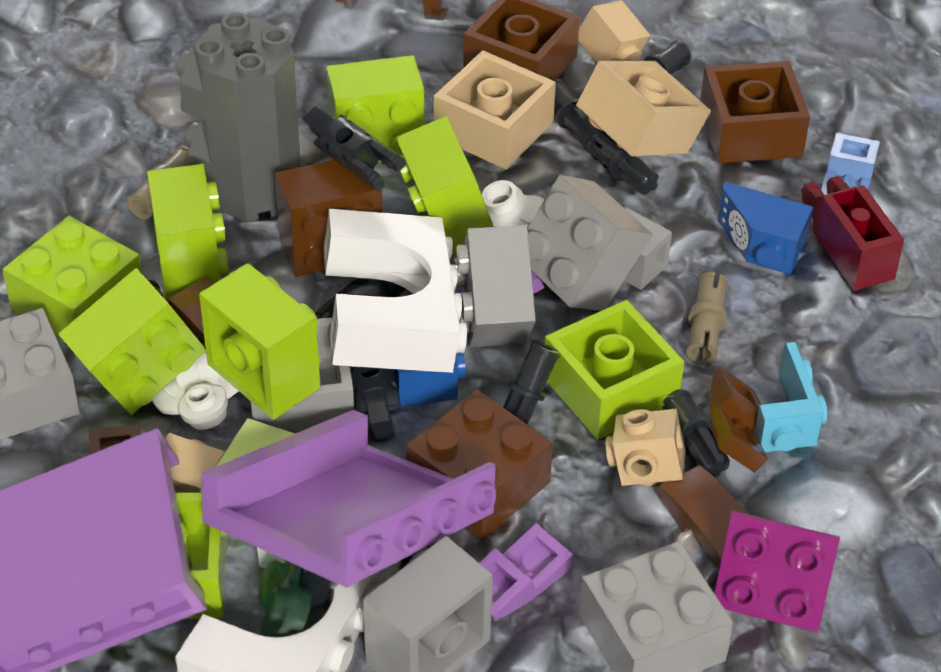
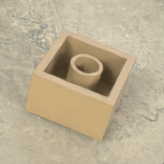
M481 51L434 95L433 121L447 116L462 150L507 169L553 123L556 82L486 51Z
M598 61L576 104L589 116L588 120L594 127L605 131L617 143V146L623 148L630 156L637 157L687 154L711 112L707 106L656 61Z

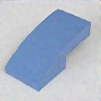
M836 133L827 172L821 188L824 195L828 194L826 182L829 178L841 176L850 188L864 185L869 190L880 141Z

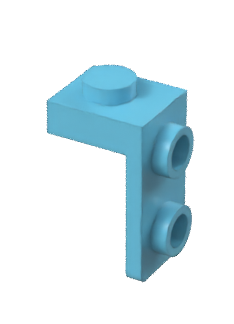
M788 342L784 344L779 375L789 401L759 405L755 433L765 452L790 451L795 448L817 446L821 425L827 422L826 402L821 394L817 395L812 384L813 376L810 362L807 358L802 359L796 342Z

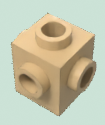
M639 409L627 414L616 415L613 436L606 437V454L609 466H617L622 486L636 484L652 486L665 481L683 480L685 447L677 409L659 411Z

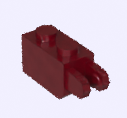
M841 176L829 178L826 182L828 194L825 195L816 183L804 184L801 189V199L803 204L813 207L811 230L851 288L855 291L895 280L904 238L864 185L850 188Z

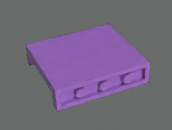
M351 410L202 472V520L207 525L347 588L434 544L445 536H449L491 515L494 512L496 500V464L488 462L455 479L367 445L368 415Z
M157 428L0 490V672H48L207 610L204 593L190 575L171 474V467L180 464L179 458Z

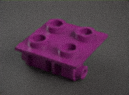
M732 511L715 596L725 610L818 633L841 536Z

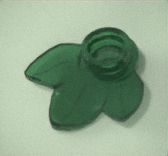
M273 559L268 563L263 572L258 595L261 605L265 608V616L260 626V636L279 637L280 634H286L289 630L300 632L306 623L311 605V590L299 584L301 567L287 560L283 562Z

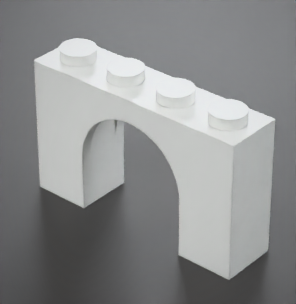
M329 209L323 247L325 275L384 280L398 284L413 293L409 296L393 298L336 294L330 329L332 365L453 373L456 353H464L466 348L467 326L466 323H459L462 311L461 293H455L457 266L450 264L453 241L452 237H445L442 217Z
M257 547L260 567L289 578L292 577V573L298 565ZM398 561L347 588L338 584L331 590L328 598L331 606L325 616L311 628L296 635L287 637L259 636L203 614L176 655L178 672H345L353 656L354 642L360 631L364 632L363 598L375 583L395 575L399 570L401 562Z

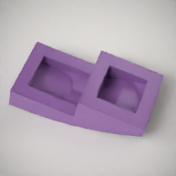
M537 523L503 554L495 548L479 562V564L493 574L491 618L497 621L521 608L549 588L576 564L573 554Z

